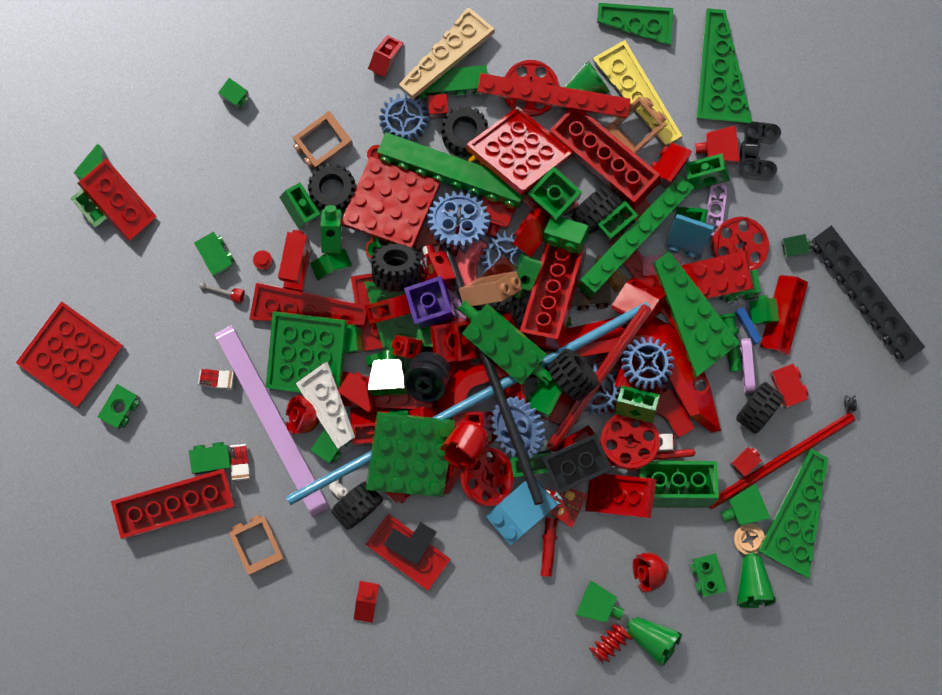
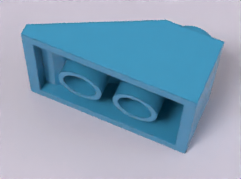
M677 214L671 225L665 247H668V250L674 253H679V251L686 253V256L692 259L701 258L714 226Z
M537 479L536 481L544 500L542 504L534 505L527 483L524 481L485 516L510 545L514 544L558 505Z

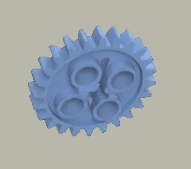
M453 191L452 196L445 193V199L439 196L438 202L434 201L433 207L429 208L430 214H428L427 220H429L428 227H431L430 234H434V240L440 238V245L447 242V248L451 244L454 245L455 250L458 245H461V248L464 249L465 244H468L471 248L472 242L479 244V238L484 239V233L488 232L487 226H489L490 220H488L489 213H486L487 206L482 207L483 201L477 202V196L470 198V193L466 196H463V191L459 195H456L455 191ZM462 206L459 234H455L458 207ZM450 226V227H452V228H451V229H446V228H444V227ZM464 228H469V229H471V230H470V231H465V230H463V229H464Z
M510 397L507 399L527 457L531 458L541 451L540 447L544 446L542 441L546 437L542 433L546 432V430L541 428L544 422L539 421L541 415L535 414L536 408L531 409L530 402L525 404L524 399L519 400L518 397ZM496 405V409L492 411L495 416L491 417L495 422L492 424V427L496 428L493 434L498 435L496 441L502 442L501 448L506 447V453L512 452V457H515L517 455L499 406Z

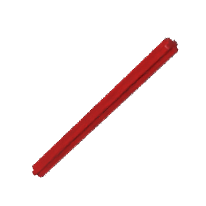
M646 304L641 305L595 374L597 375L599 385L583 400H576L546 444L547 449L555 452L651 313L652 309Z
M851 412L847 413L719 493L718 501L708 508L710 510L714 509L855 421L854 415Z

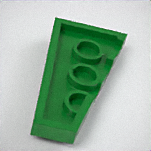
M598 3L597 23L671 46L674 8Z

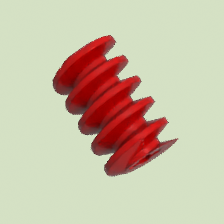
M612 624L613 632L606 630L607 637L600 636L602 643L595 641L596 648L589 647L591 653L602 664L603 660L608 663L610 662L608 655L616 656L614 649L621 651L619 644L627 645L625 638L632 640V637L620 625Z

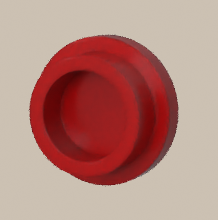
M260 250L254 254L253 263L258 269H267L272 263V257L269 252Z

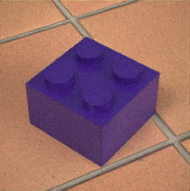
M441 276L404 288L414 324L419 330L456 318L446 282Z

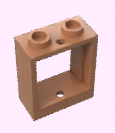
M638 97L630 105L628 117L642 105L659 125L637 146L619 126L626 118L617 117L606 127L611 134L635 154L643 149L668 125L665 122L667 120L660 111L657 112L653 108L654 104L648 97Z
M330 111L293 137L295 142L293 144L294 148L299 154L302 152L305 155L304 161L310 168L314 167L316 171L319 166L322 165L323 167L353 145L351 138ZM327 122L341 140V143L318 160H315L301 140Z
M517 271L478 278L461 287L459 293L462 302L466 300L471 306L503 301L522 290Z
M257 515L249 519L250 523L244 526L243 523L232 527L233 531L229 532L249 576L285 559L265 516ZM263 524L276 554L250 565L236 535Z

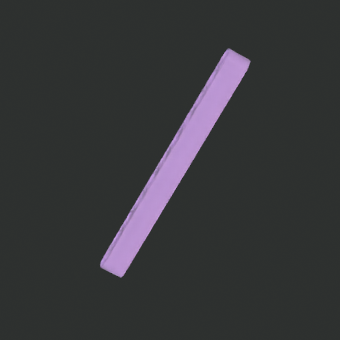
M230 325L217 332L215 336L296 488L299 490L314 482L315 479L233 326ZM321 490L303 498L312 517L330 509Z

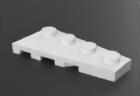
M326 362L297 382L296 385L305 399L315 408L318 419L336 447L340 448L355 438L330 367L328 362Z

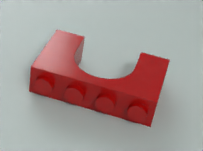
M300 230L287 231L278 278L280 281H284V288L304 292L312 247L307 235H304V232Z
M663 388L658 391L660 396L656 415L666 421L676 439L695 429L672 389L670 388L666 391ZM633 418L629 421L631 427L634 426L637 419ZM611 424L612 431H621L620 424ZM632 437L625 439L628 441V445H631L632 442H634L632 441ZM611 441L612 444H613V446H614L615 449H616V448H617L616 443H615L614 441Z

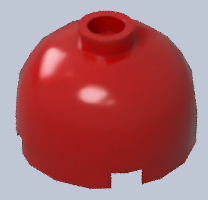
M296 395L297 397L290 399L286 409V416H289V422H286V426L291 433L307 434L316 428L320 420L316 415L313 405L304 396Z
M637 554V558L633 559V574L635 579L639 578V589L646 593L659 589L666 581L668 565L657 554Z

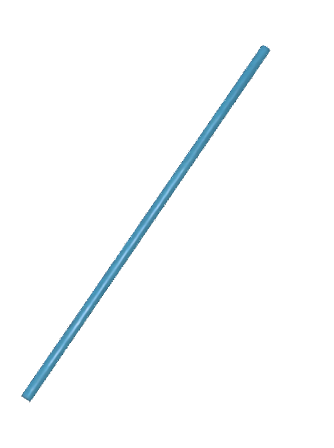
M641 305L559 348V351L556 350L548 354L541 361V366L547 367L564 349L576 351L630 322ZM511 375L500 380L503 390L518 382ZM487 387L432 418L448 420L493 396L492 387ZM371 451L286 496L289 504L292 505L368 464Z

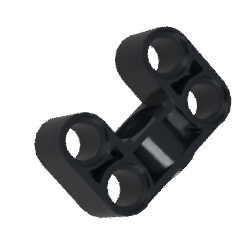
M750 122L747 124L743 131L740 148L739 173L741 177L750 180L770 181L776 175V164L772 161L760 160L759 150L761 144L771 145L778 141L781 135V129L778 125L763 122ZM748 129H755L757 131V135H750ZM767 131L775 132L776 137L770 138L767 135ZM750 165L753 168V172H746L744 166ZM763 168H770L772 170V174L766 175L763 172Z

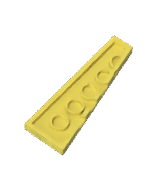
M625 40L592 59L624 98L631 99L630 105L638 97H648L654 104L653 108L657 112L660 111L667 120L665 122L668 125L657 135V138L664 146H668L682 138V134ZM642 105L635 110L652 131L659 125Z

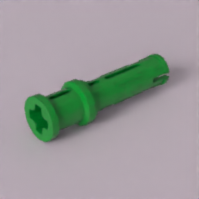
M737 314L719 315L737 338L739 332L735 320ZM737 345L728 352L730 372L742 370L739 345Z

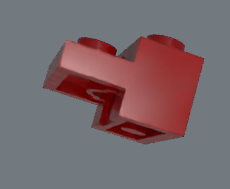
M459 317L444 321V323L430 325L433 353L444 357L447 362L476 358L475 345L462 334L469 326L470 320Z

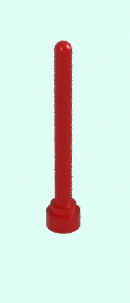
M694 449L657 452L653 460L693 457L696 452ZM642 453L639 456L642 459L649 458V453ZM621 455L620 461L622 463H629L631 458L629 455Z

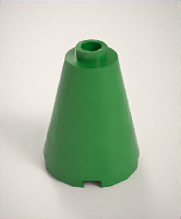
M589 61L564 86L566 88L601 94L610 92Z
M757 553L746 554V557L742 558L737 606L739 605L740 608H759V605L764 603L765 607L774 605L776 598L761 556H757Z
M641 617L631 618L626 626L628 628L627 633L661 667L673 655L676 644L679 645L683 636L679 631Z

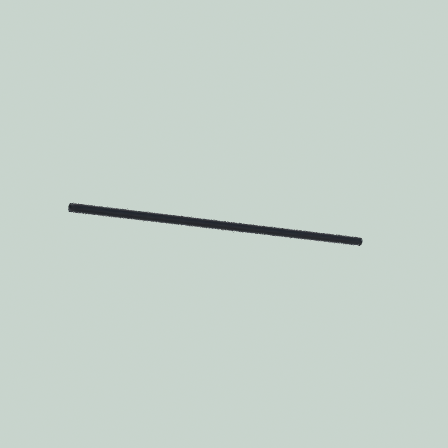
M444 242L440 247L442 252L446 253L456 276L453 283L462 304L459 289L465 285L451 246L447 248V242ZM478 348L534 505L542 504L544 500L493 361Z

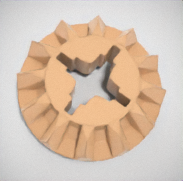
M754 524L742 525L735 533V546L743 554L758 553L757 550L765 535L762 529ZM747 534L749 536H757L752 541V546L749 543H742L747 538Z

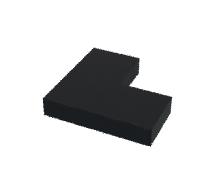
M422 522L419 523L411 538L393 528L384 546L417 565L437 532Z

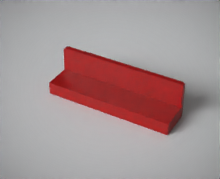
M779 275L773 296L777 301L779 321L766 324L760 345L761 348L772 349L781 354L789 355L808 286L807 281L797 276Z

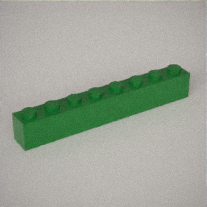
M385 132L377 151L378 159L383 163L393 164L398 168L413 171L424 177L433 178V180L439 181L441 184H450L451 187L457 190H467L474 196H484L491 202L498 201L504 203L508 208L520 209L527 193L525 192L523 195H520L487 167Z
M679 175L583 276L577 287L591 299L690 195L694 186L682 175Z

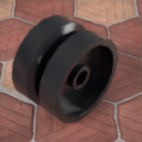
M422 352L417 354L410 362L404 376L406 392L411 397L422 402H434L440 399L450 380L451 367L447 360L437 353Z

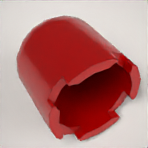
M466 420L460 422L442 444L440 450L444 451L445 455L443 457L456 468L462 466L466 468V471L473 470L488 446L489 437L480 423Z

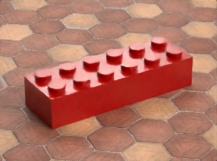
M569 109L550 129L552 135L573 151L572 156L634 209L661 182L658 172L585 111Z
M586 243L581 254L570 253L565 249L545 244L541 258L542 265L533 285L520 332L538 347L559 351L585 260Z
M225 469L111 501L120 539L123 540L236 508Z

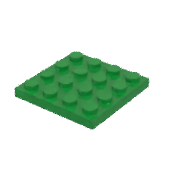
M274 311L272 314L266 388L301 393L296 383L322 364L328 362L337 389H339L342 384L348 320Z
M377 412L365 488L374 491L443 497L449 462L444 459L445 453L440 448L454 430L455 421Z

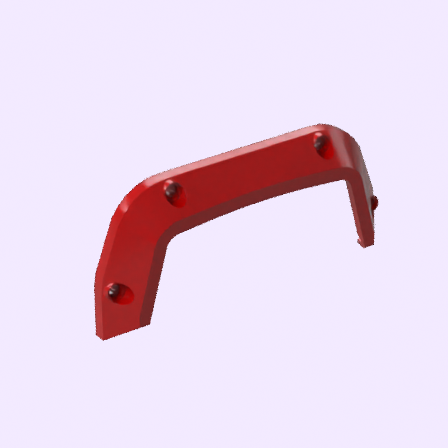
M656 317L647 324H642L629 344L634 346V340L641 344L640 340L642 337L645 338L646 343H648L649 337H652V343L654 344L659 339L658 345L660 347L665 343L666 347L663 350H671L667 357H674L673 361L668 362L674 365L673 369H668L672 372V375L667 377L690 417L695 419L709 432H720L721 428L709 381L705 372H702L696 378L694 377L693 368L690 361H688L685 346L681 342L678 332L668 323ZM615 318L565 329L560 348ZM620 326L574 352L581 357L609 353L625 329ZM539 347L547 355L556 351L552 349ZM476 349V355H480L478 349ZM659 355L657 359L659 360L663 368V361L661 356ZM471 359L453 361L455 364L454 373L442 397L434 401L433 409L441 413L465 400L472 388L490 382L482 361L479 364H474ZM493 361L499 379L510 376ZM702 382L705 385L704 391H698L695 383ZM466 411L449 419L455 421V427L460 422L465 421ZM448 463L443 496L450 493L460 476L462 466L456 468Z

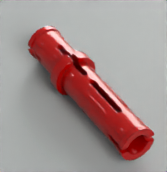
M545 518L544 535H542L544 541L540 576L552 577L555 541L558 538L556 536L558 519Z

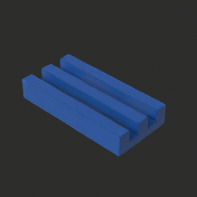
M744 307L737 309L734 313L737 314L736 317L754 346L761 341V337Z

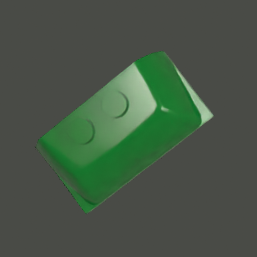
M651 461L648 465L639 469V477L656 479L652 507L706 508L716 503L719 499L717 461Z

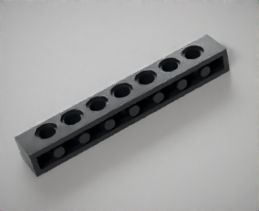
M832 225L812 239L811 247L817 255L820 254L822 256L824 265L829 270L832 269L835 273L836 281L840 285L843 284L849 298L855 299L859 305V311L863 315L868 316L871 320L869 321L870 325L874 330H878L881 333L882 341L887 346H891L894 350L893 355L898 361L905 363L925 348ZM827 246H833L835 254H830L827 251ZM838 262H846L847 269H841ZM850 276H856L859 283H851ZM862 291L869 292V300L862 297ZM874 306L881 308V315L874 313ZM886 321H890L893 324V330L886 328ZM899 336L905 339L904 346L898 344L897 338Z

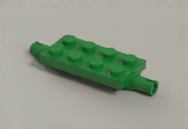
M464 300L461 306L458 307L457 310L470 320L469 326L462 334L521 385L530 374H534L546 386L553 379L550 372L541 366V361L547 354L489 304H486L481 311H477Z

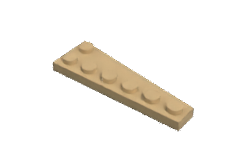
M468 7L454 22V26L445 32L440 42L432 47L431 52L419 61V64L399 84V89L413 100L495 33V29Z

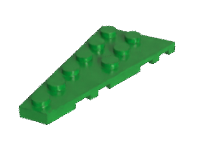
M707 8L696 120L747 125L753 121L744 91L735 47L730 34L726 10Z
M669 251L654 262L653 265L660 285L663 286L667 304L670 305L671 315L681 342L685 346L686 356L693 368V375L696 378L740 342Z
M364 282L370 304L406 294L405 291L398 293L396 291L387 292V290L377 287L375 282ZM411 313L376 322L384 351H393L392 341L396 335L413 338L418 336V327L414 324ZM414 343L410 344L409 353H412ZM395 355L394 359L402 361L406 374L413 358Z
M809 449L757 550L807 579H810V566L813 560L812 553L816 540L820 501H822V488L828 462L826 456L813 449Z

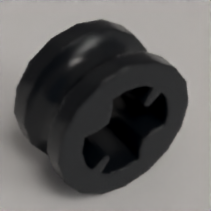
M848 395L844 396V409L846 413L849 410L856 412L857 402L855 395L848 397Z

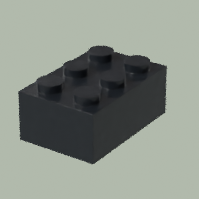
M596 434L542 458L558 494L612 471Z

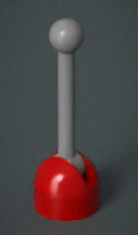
M205 282L199 284V288L202 290L209 289L229 295L231 301L237 304H242L245 296L244 289L234 288L231 291H226L206 285Z

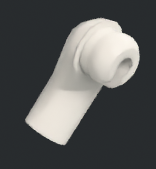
M339 479L329 484V490L337 498L341 499L348 493L347 488H344L339 483Z

